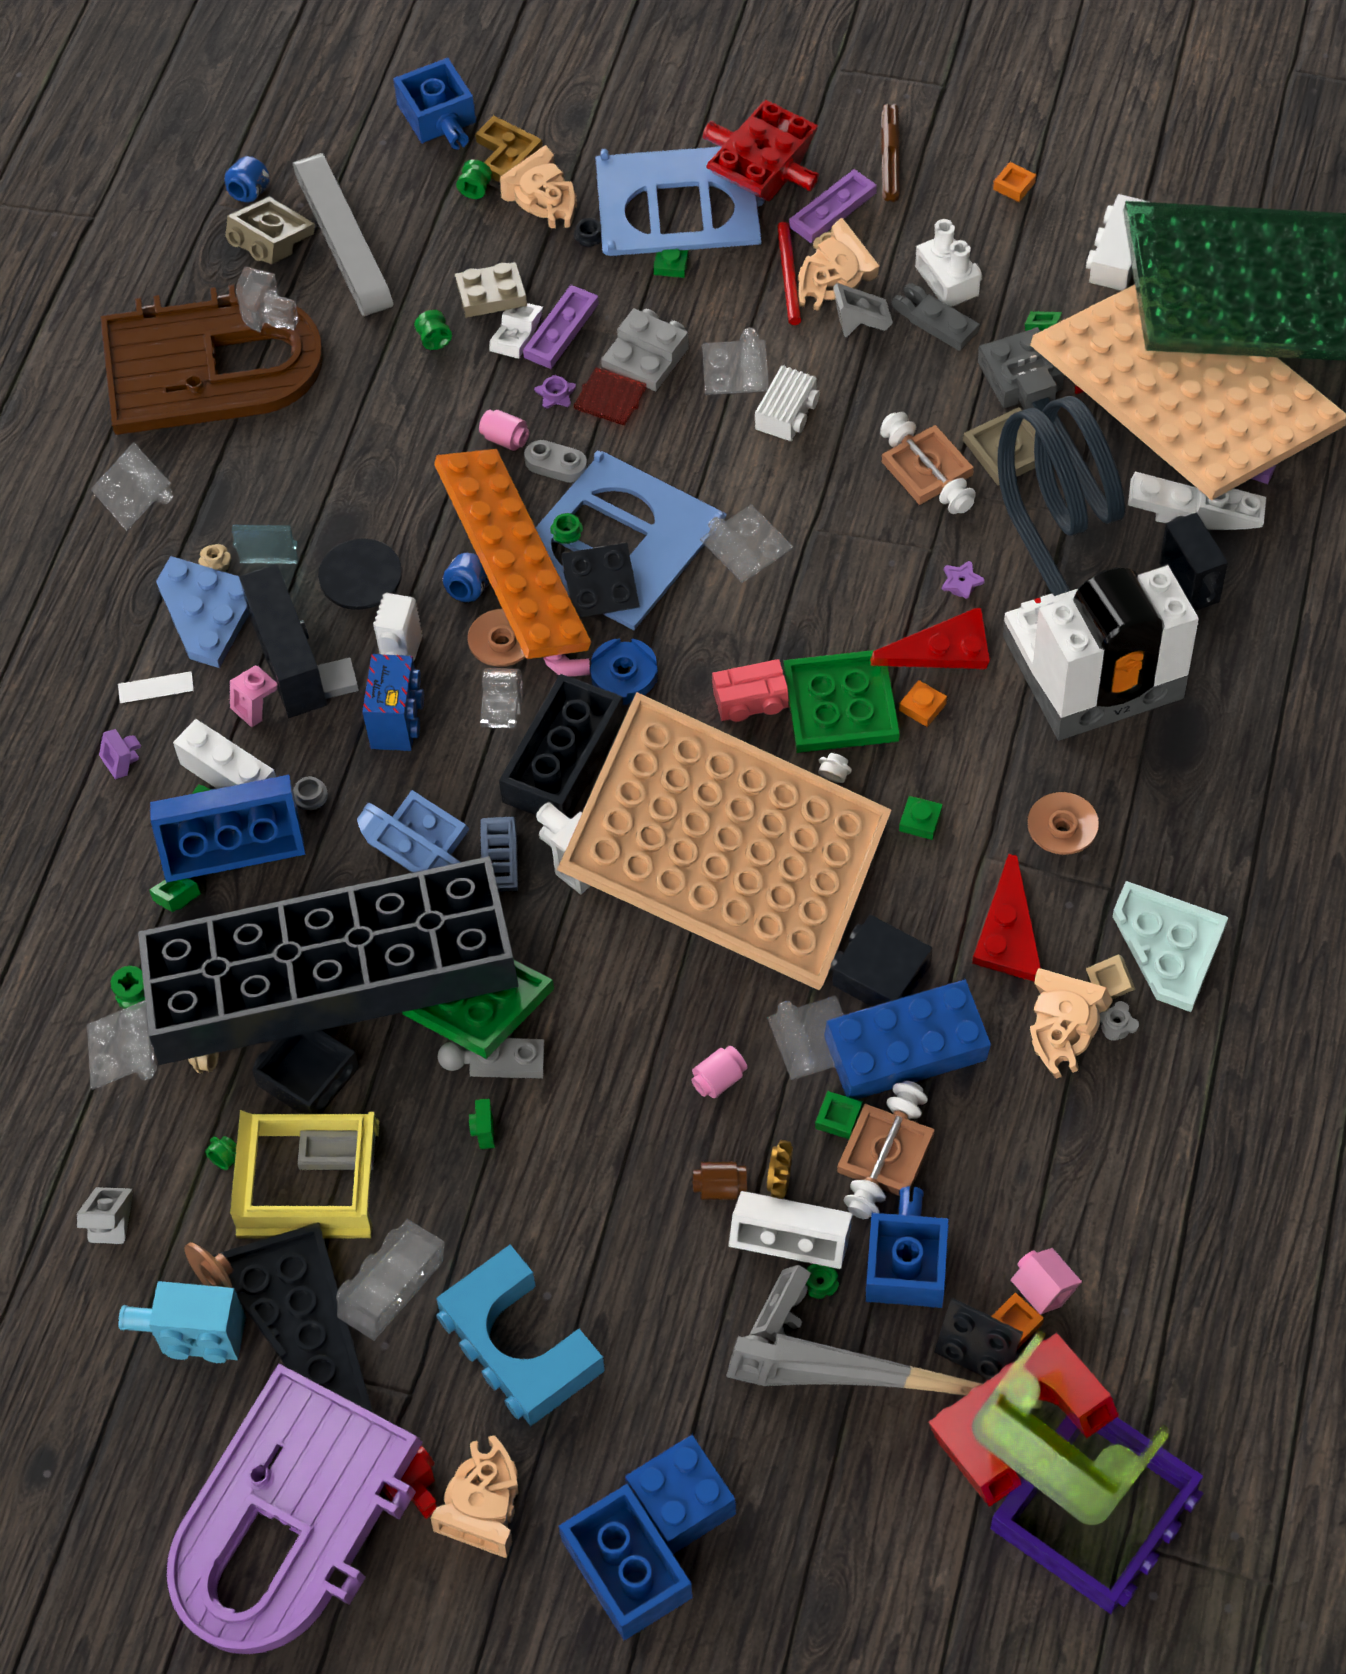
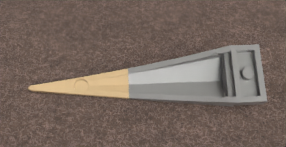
M777 1334L774 1345L769 1344L766 1339L760 1336L748 1335L745 1338L738 1336L726 1376L761 1386L806 1384L870 1385L937 1391L966 1396L974 1387L982 1385V1383ZM1032 1400L1017 1405L1039 1409L1041 1408L1042 1401Z

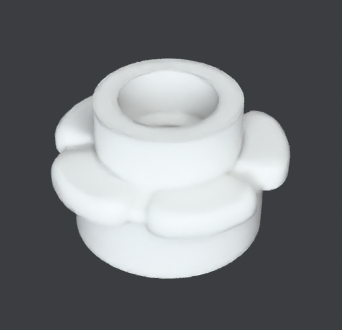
M830 753L828 758L821 757L819 759L821 766L818 773L828 780L843 783L846 776L852 771L847 765L848 760L841 755Z

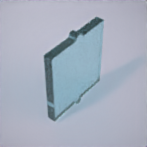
M232 525L233 547L237 548L240 562H298L296 552L297 541L293 539L290 526Z

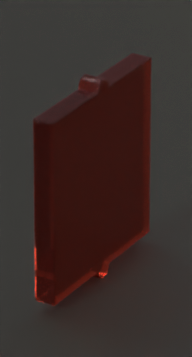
M595 367L587 383L582 384V391L574 403V409L625 426L634 409L639 408V400L647 388L646 383Z

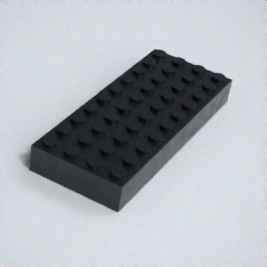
M490 856L138 932L148 1032L158 1065L519 987Z

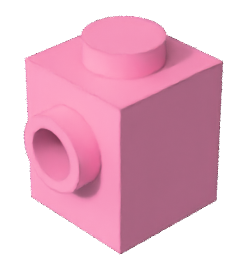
M1053 1248L1038 1253L1035 1250L1027 1253L1018 1262L1020 1269L1011 1279V1282L1040 1315L1062 1307L1082 1283Z

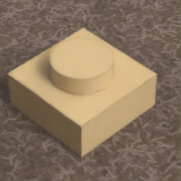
M1119 954L1086 968L1091 983L1106 987L1112 999L1135 990L1124 959Z

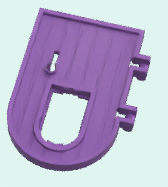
M278 1364L181 1522L172 1541L167 1563V1583L171 1601L180 1619L195 1635L218 1649L238 1654H255L281 1647L304 1633L321 1615L332 1595L350 1605L366 1578L360 1571L350 1565L383 1510L398 1519L402 1517L416 1491L400 1480L423 1442L406 1430ZM282 1447L281 1452L279 1453L272 1467L269 1469V1464L273 1460L279 1448ZM385 1483L398 1490L391 1503L378 1496ZM261 1513L271 1520L274 1517L282 1524L290 1526V1530L297 1533L299 1537L261 1600L244 1612L234 1613V1609L223 1607L218 1599L217 1586L219 1578L257 1514ZM335 1568L348 1575L341 1589L328 1582Z

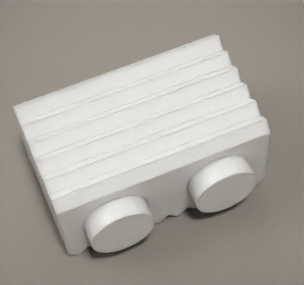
M781 366L755 412V429L792 441L796 432L801 433L803 431L808 409H814L818 403L820 391L817 390V378L814 375L810 376L808 373L804 374L802 371L798 372L796 369L792 370L790 367Z
M385 593L382 595L383 599L381 600L379 611H377L378 616L375 617L376 621L373 622L379 654L413 656L414 661L423 636L421 634L418 608L416 607L417 603H415L416 599Z

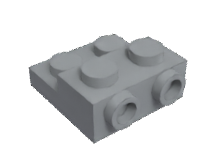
M633 308L617 329L618 338L602 357L601 363L602 368L653 391H657L689 349L688 332L677 321L666 323L660 320L657 314L650 309H644L641 312Z

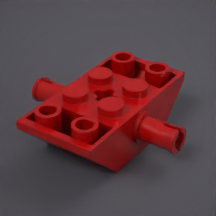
M764 100L742 126L734 132L716 124L714 121H710L703 132V139L720 146L721 149L707 163L706 168L716 176L767 201H770L788 180L807 189V191H812L818 181L819 173L801 166L800 163L817 131L818 125L775 103Z

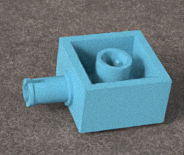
M158 1281L152 1309L123 1305L119 1313L118 1324L122 1331L152 1332L162 1353L170 1358L184 1360L188 1356L203 1357L209 1362L224 1363L226 1359L238 1360L246 1316L234 1288Z

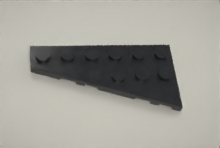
M319 1222L213 1255L215 1257L218 1254H222L232 1266L233 1272L228 1277L240 1303L286 1368L373 1413Z

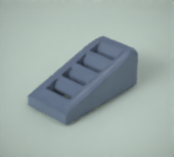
M514 817L482 818L480 820L481 858L490 856L491 860L509 859L510 862L492 863L494 873L510 872V876L495 877L498 892L518 891L516 819ZM509 845V848L490 849V846Z

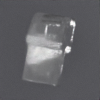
M245 267L236 286L240 314L245 324L258 332L261 331L264 323L294 330L299 321L295 300L278 296L275 274Z
M485 668L482 678L481 727L516 728L517 714H521L523 692L521 670Z

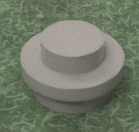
M308 776L300 779L293 789L296 805L304 810L317 809L327 800L328 792L325 784L315 777Z

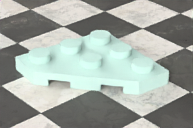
M1126 881L1113 911V918L1155 998L1192 1012L1227 925L1228 917Z

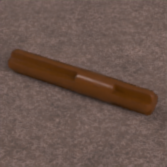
M887 103L883 106V111L881 112L882 197L885 201L891 200L896 202L900 194L899 108L895 104L890 105Z

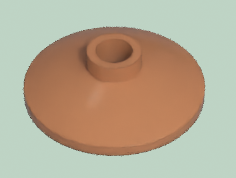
M503 609L488 611L479 616L471 625L468 632V644L472 654L479 661L487 665L502 667L513 665L525 658Z
M1056 792L1043 796L1032 806L1028 815V830L1032 839L1044 850L1055 854L1068 855L1086 849L1094 841L1098 832L1099 821L1095 809L1087 800L1072 793ZM1064 827L1068 831H1060L1057 828Z
M192 1242L185 1245L186 1257L203 1285L233 1288L228 1277L233 1272V1268L222 1254L214 1257L204 1248Z

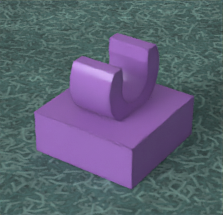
M116 729L103 732L99 756L114 779L127 776L129 764L139 759L134 750L141 748V744L135 736H128L122 739Z

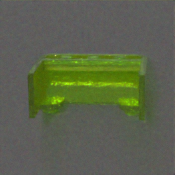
M1039 1330L975 1415L972 1422L973 1435L981 1445L1080 1522L1087 1525H1097L1108 1518L1168 1438L1170 1429L1163 1424L1140 1456L1128 1447L1118 1444L1106 1447L1095 1461L1084 1455L1029 1412L1040 1396V1385L1036 1377L1022 1366L1046 1336L1045 1333Z

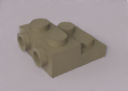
M267 197L228 215L225 237L232 246H239L248 250L255 260H262L272 265L292 255L294 243L313 235L315 223L276 200Z

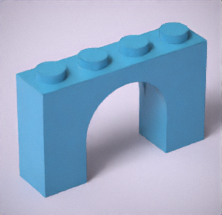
M509 1245L438 1296L436 1300L440 1312L436 1316L448 1333L455 1331L462 1341L459 1342V1346L471 1362L477 1359L484 1367L481 1373L493 1390L500 1387L508 1397L504 1402L514 1417L519 1419L523 1416L527 1423L532 1426L603 1373L605 1369L603 1357L580 1329L576 1330L545 1354L532 1359L511 1358L501 1353L492 1344L490 1332L498 1315L536 1287L533 1271L514 1248Z

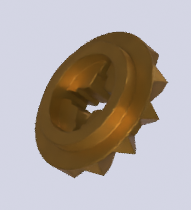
M780 1140L778 1147L774 1146L772 1149L767 1191H770L771 1197L783 1199L787 1194L793 1156V1147L790 1141Z

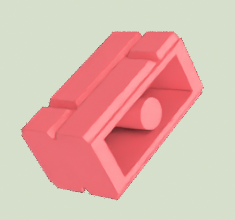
M779 659L712 673L713 692L721 721L732 720L740 722L747 719L750 715L759 713L773 715L788 707V687Z

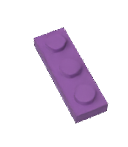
M854 169L791 217L790 228L812 244L816 237H820L823 233L830 230L839 219H844L874 196L877 185Z
M570 285L524 347V358L552 369L599 305L598 296Z

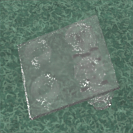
M745 329L740 336V341L702 343L705 395L768 391L765 340H759V335L754 329Z
M134 442L90 489L126 530L137 521L154 501L167 504L172 500V491L169 487L170 481Z
M752 504L727 521L718 517L713 518L708 524L710 532L700 538V541L741 583L793 549V546Z
M836 996L798 1008L792 1005L790 1001H785L778 1005L779 1011L777 1014L767 1017L791 1080L835 1067L824 1034L827 1020L843 1016Z
M145 1000L87 1024L91 1089H96L133 1073L139 1074V1078L142 1080L154 1077L153 1073L156 1072L157 1065L154 1063V1056L152 1055L154 1050L149 1038Z

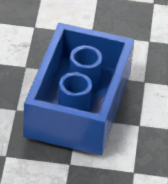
M628 1484L559 1525L563 1544L624 1641L693 1598L691 1582Z

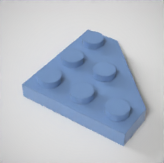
M170 556L156 582L176 630L184 644L189 659L220 668L249 615L239 576Z

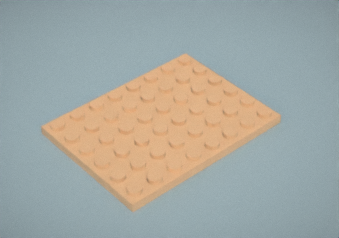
M1168 268L1033 335L1030 346L1210 500H1214L1346 426V413Z
M636 692L557 871L820 990L824 985L891 809Z

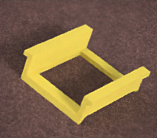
M240 1110L230 1214L236 1227V1238H269L318 1222L323 1238H371L372 1223L368 1213L373 1134L374 1132L375 1136L379 1134V1120L376 1119L375 1113L251 1114ZM358 1130L352 1206H252L258 1136H300V1131Z

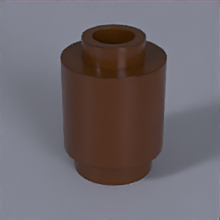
M700 1162V1170H693V1192H700L701 1200L737 1199L741 1191L747 1192L746 1165H737L736 1162Z

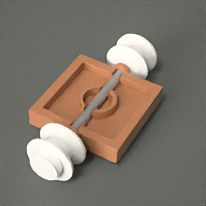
M906 413L889 414L883 420L880 430L882 437L889 438L890 446L894 447L882 454V463L919 505L940 494L939 501L942 504H949L948 511L951 514L968 511L974 504L976 492L973 488H966V479L973 476L974 467L936 425L914 436L916 424L911 421L907 422L908 416Z
M904 1081L903 1083L893 1085L892 1090L897 1097H889L886 1101L892 1113L867 1104L864 1105L839 1161L837 1173L856 1180L850 1184V1188L855 1194L847 1195L844 1198L848 1211L853 1213L852 1215L855 1217L868 1219L872 1216V1213H879L880 1211L875 1202H883L886 1196L882 1190L900 1196L899 1190L903 1187L910 1186L911 1191L932 1142L935 1129L908 1120L920 1118L922 1112L917 1105H924L928 1100L923 1092V1088L912 1081Z

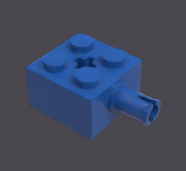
M449 58L393 78L397 105L421 143L445 135L453 149H459L455 140H458L462 148L467 145L469 138L462 128L476 123L473 96Z
M910 1186L903 1187L899 1190V1215L872 1213L866 1302L942 1308L945 1286L948 1219L921 1217L923 1190L914 1187L913 1201L910 1202ZM903 1259H911V1262H905Z

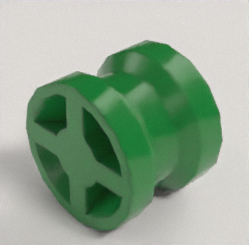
M468 160L465 162L462 168V175L459 176L456 183L458 191L471 199L484 197L487 184H489L492 178V170L488 165L479 160Z
M425 311L415 320V329L421 335V342L426 349L438 350L451 341L452 332L450 327L446 325V319L441 311Z
M125 966L118 969L113 974L110 982L111 989L119 1006L130 1011L139 1010L146 1006L142 970L136 966ZM131 984V987L126 990L125 987Z

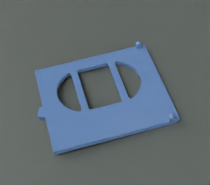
M721 147L608 155V150L602 149L601 156H596L603 253L608 256L654 253L668 249L693 250L761 244L757 207L763 205L765 199L716 176L706 168L707 163ZM698 186L703 231L661 234L657 189ZM709 186H714L727 193L735 205L732 217L718 229H714L712 224ZM643 191H646L648 194L650 234H645L635 229L625 216L628 203Z
M597 450L594 453V461L537 525L536 530L568 595L567 581L564 579L563 566L557 561L551 548L552 542L557 541L554 540L550 527L558 515L563 513L574 515L585 504L646 535L630 554L640 608L603 614L635 630L722 525L727 514L603 451ZM609 491L632 494L649 506L654 515L655 523L649 524L594 495ZM579 540L569 544L559 543L572 551L592 548Z

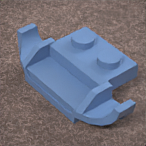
M413 790L408 794L393 817L375 805L367 803L357 818L359 828L367 843L412 873L460 863L451 854L469 831L466 824Z

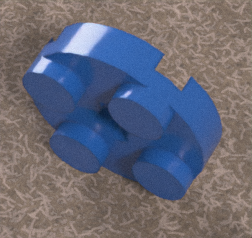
M619 638L607 641L596 649L591 659L590 673L593 686L622 696L623 705H627L634 699L636 692L646 695L653 688L658 680L656 656L648 645L635 639H631L632 643L621 642ZM630 666L631 669L627 674H619L617 667L627 668Z

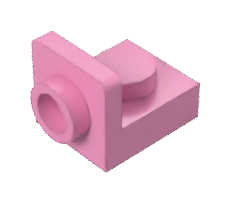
M253 666L230 680V708L249 726L257 725L262 722L263 698L277 690V682L259 666Z

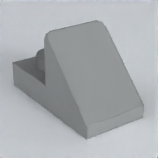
M839 283L833 286L844 337H848L860 323L886 331L893 324L886 299Z
M96 1187L77 1213V1228H87L89 1242L124 1243L133 1196L132 1189Z

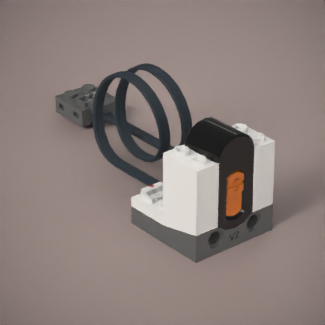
M1037 327L980 345L978 364L1003 409L1017 405L1019 401L1024 408L1023 411L1012 414L1005 422L1001 431L997 457L998 477L1008 514L1051 594L1021 603V608L1006 612L1003 638L1056 738L1060 741L1184 699L1199 618L1168 565L1137 575L1130 568H1111L1093 575L1078 589L1070 591L1029 517L1019 492L1015 471V444L1023 419L1027 420L1036 430L1034 459L1042 496L1054 520L1066 535L1072 536L1087 530L1088 513L1085 498L1096 516L1103 523L1109 524L1123 519L1125 515V497L1111 450L1089 408L1081 400L1073 396H1066L1055 400L1056 392L1063 390L1064 374L1030 346L1033 335L1040 332ZM1061 407L1065 408L1072 415L1084 435L1097 465L1106 498L1057 414ZM1053 465L1059 477L1067 505L1065 504L1062 495L1059 491L1054 474Z

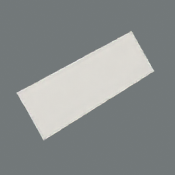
M191 671L118 684L120 703L194 691Z

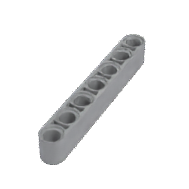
M323 153L293 162L298 183L362 316L365 317L393 307L389 288Z

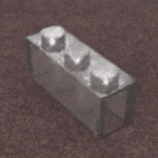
M409 1219L398 1230L396 1228L392 1229L386 1236L381 1249L375 1255L370 1254L362 1263L360 1272L352 1281L346 1280L338 1290L336 1295L338 1300L337 1317L375 1341L443 1263L444 1241Z

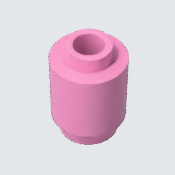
M500 410L486 411L479 424V432L484 435L486 440L512 451L523 447L529 437L526 421Z
M728 1046L725 1049L719 1048L692 1069L694 1077L691 1081L702 1096L709 1095L712 1098H716L743 1077L742 1072L747 1069V1064L742 1055L733 1046Z

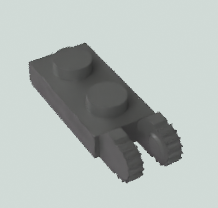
M909 283L904 287L903 291L907 298L897 295L892 299L891 303L895 311L910 319L909 322L958 351L979 332V323L930 294L927 295L923 288L913 283Z

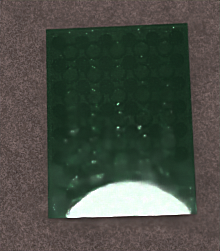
M1139 201L1125 202L1123 214L1145 351L1346 361V213Z

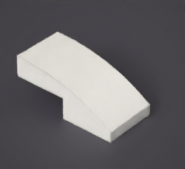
M527 303L525 307L505 310L502 314L501 327L490 339L489 351L519 359L523 354L524 347L530 341L543 313V307Z

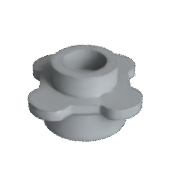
M1123 1001L1116 1002L1114 1007L1100 1013L1101 1029L1109 1040L1123 1039L1129 1033H1134L1138 1029V1021L1132 1018L1129 1013V1005ZM1118 1018L1120 1023H1115L1114 1019Z

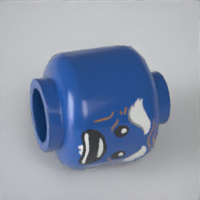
M245 156L229 168L225 174L224 181L227 192L232 198L249 203L255 201L266 190L270 183V176L267 168L261 161L254 157Z
M474 553L457 555L443 575V585L451 597L461 602L477 600L490 583L478 556Z

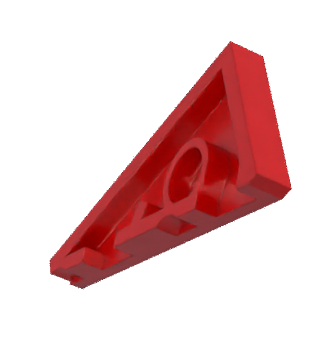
M974 608L874 650L870 660L871 666L987 669L990 659L981 608Z
M1008 854L973 955L972 964L1035 981L1038 968L1041 969L1019 862L1016 855Z

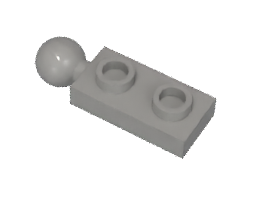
M506 1038L487 1059L455 1042H447L438 1051V1061L444 1069L449 1071H455L464 1064H470V1076L543 1079L544 1039Z

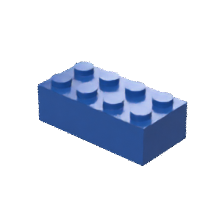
M290 775L150 802L151 824L166 883L305 855L303 833Z
M966 979L827 1020L824 1034L845 1095L855 1100L890 1090L896 1083H903L904 1081L917 1082L986 1061L991 1047Z

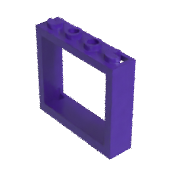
M1066 1415L1020 1478L1022 1485L1009 1493L993 1515L991 1530L1105 1611L1112 1614L1118 1604L1126 1607L1138 1588L1133 1582L1140 1572L1146 1576L1150 1573L1160 1557L1155 1551L1161 1542L1165 1541L1169 1544L1182 1525L1177 1521L1182 1512L1186 1509L1191 1513L1204 1494L1199 1491L1203 1475L1118 1417L1096 1432L1180 1489L1176 1498L1110 1590L1015 1523L1081 1433Z

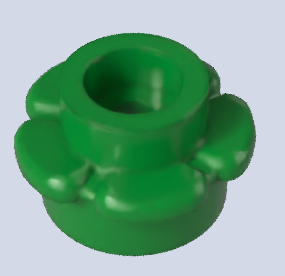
M570 513L558 515L550 527L554 540L562 544L578 541L583 531V526L579 519Z
M223 1136L221 1139L212 1137L210 1139L211 1144L205 1150V1153L217 1167L228 1170L232 1164L235 1165L237 1144L227 1136Z
M811 1264L807 1268V1271L811 1273L805 1284L808 1287L809 1296L815 1299H823L826 1295L831 1296L837 1291L839 1286L837 1281L838 1273L833 1267ZM821 1278L824 1280V1283L818 1284L817 1280Z

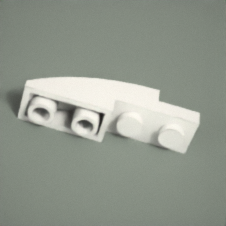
M1135 472L1131 478L1128 506L1155 512V521L1168 523L1178 516H1187L1197 512L1205 527L1209 530L1251 529L1262 527L1264 524L1266 497L1233 488L1214 500H1210L1198 488L1139 472Z

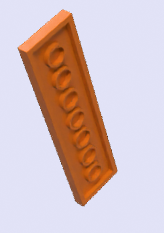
M497 449L437 455L434 463L436 470L526 659L588 651L591 640Z

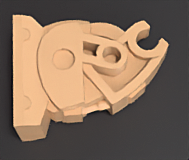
M545 145L500 177L501 198L508 202L516 201L521 208L535 216L548 218V225L551 229L555 228V220L558 218L564 219L565 228H570L575 208L577 207L576 193L574 192L572 182L564 181L563 172L554 164V154Z
M843 218L839 219L832 226L831 237L821 242L816 253L811 257L807 256L803 266L800 268L798 275L799 306L805 307V299L812 296L817 300L814 303V310L819 311L823 300H835L833 286L836 283L856 289L862 280L871 281L878 277V263Z
M1038 968L1034 984L1040 996H1038L1033 1009L1037 1015L1036 1023L1030 1026L1033 1039L1032 1044L1036 1054L1041 1057L1047 1069L1057 1079L1062 1077L1058 1069V1065L1062 1061L1069 1062L1072 1073L1078 1071L1079 1066L1076 1056L1083 1053L1089 1046L1091 1039L1098 1030L1100 1013L1108 1010L1113 1000L1106 987Z
M493 1435L488 1437L492 1450L487 1454H482L478 1451L477 1441L471 1442L472 1458L463 1462L457 1469L455 1476L446 1488L444 1496L445 1505L435 1509L431 1516V1522L434 1532L507 1558L512 1544L511 1530L507 1527L515 1513L513 1499L516 1494H519L517 1484L518 1473L514 1461L511 1460L502 1443Z

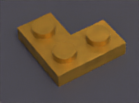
M494 115L475 134L476 143L494 151L484 163L492 170V179L500 182L502 175L543 147L542 139Z

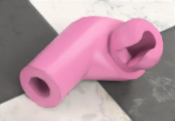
M564 654L544 657L546 665L558 675L563 674L569 677L590 675L589 658L570 660Z

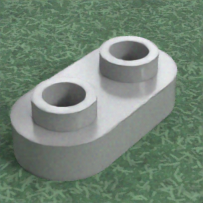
M537 440L530 443L524 451L525 464L530 471L560 481L575 482L587 469L585 455L581 451L545 440Z

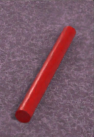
M781 222L777 225L788 321L791 325H798L801 322L790 226L787 222Z

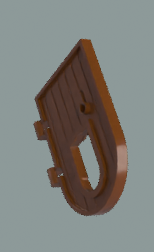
M228 285L229 294L217 296L216 287L210 288L211 301L162 307L160 297L156 295L153 296L154 305L143 306L141 298H135L136 311L100 316L114 434L119 435L259 415L289 406L309 391L321 371L323 350L317 326L305 311L289 301L265 295L236 297L234 285ZM279 339L287 342L292 347L291 354L293 355L291 358L279 366L219 374L215 368L216 346Z

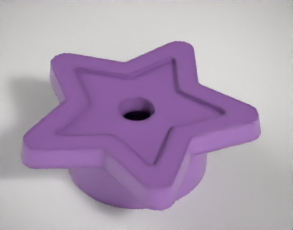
M552 375V377L547 378L543 382V385L535 387V392L543 397V407L545 409L556 404L569 407L571 404L569 395L576 389V384L567 383L564 378Z
M970 561L960 567L946 565L944 572L948 579L943 584L942 590L950 591L956 596L968 599L974 588L984 584L985 581L983 577L973 573L972 562Z

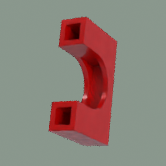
M1057 1333L1049 1339L1036 1344L1026 1355L1015 1362L1007 1364L1000 1373L984 1384L974 1387L967 1396L951 1407L944 1408L934 1419L929 1421V1425L939 1445L989 1507L1022 1485L1013 1463L993 1440L995 1427L999 1419L1010 1408L1022 1402L1032 1400L1050 1402L1061 1408L1086 1438L1119 1416L1110 1393Z

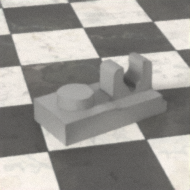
M800 1265L782 1270L749 1335L768 1338L775 1343L777 1334L785 1335L782 1328L783 1324H787L792 1329L801 1326V1319L792 1314L790 1310L792 1306L798 1305L806 1295L808 1287L805 1284L811 1274Z

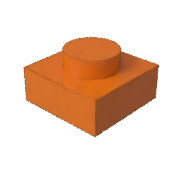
M1009 162L994 180L993 190L1020 202L1036 183V174Z
M918 680L899 703V711L928 727L947 704V696Z
M1014 1293L991 1316L1023 1332L1018 1348L1044 1322V1317L1017 1293Z

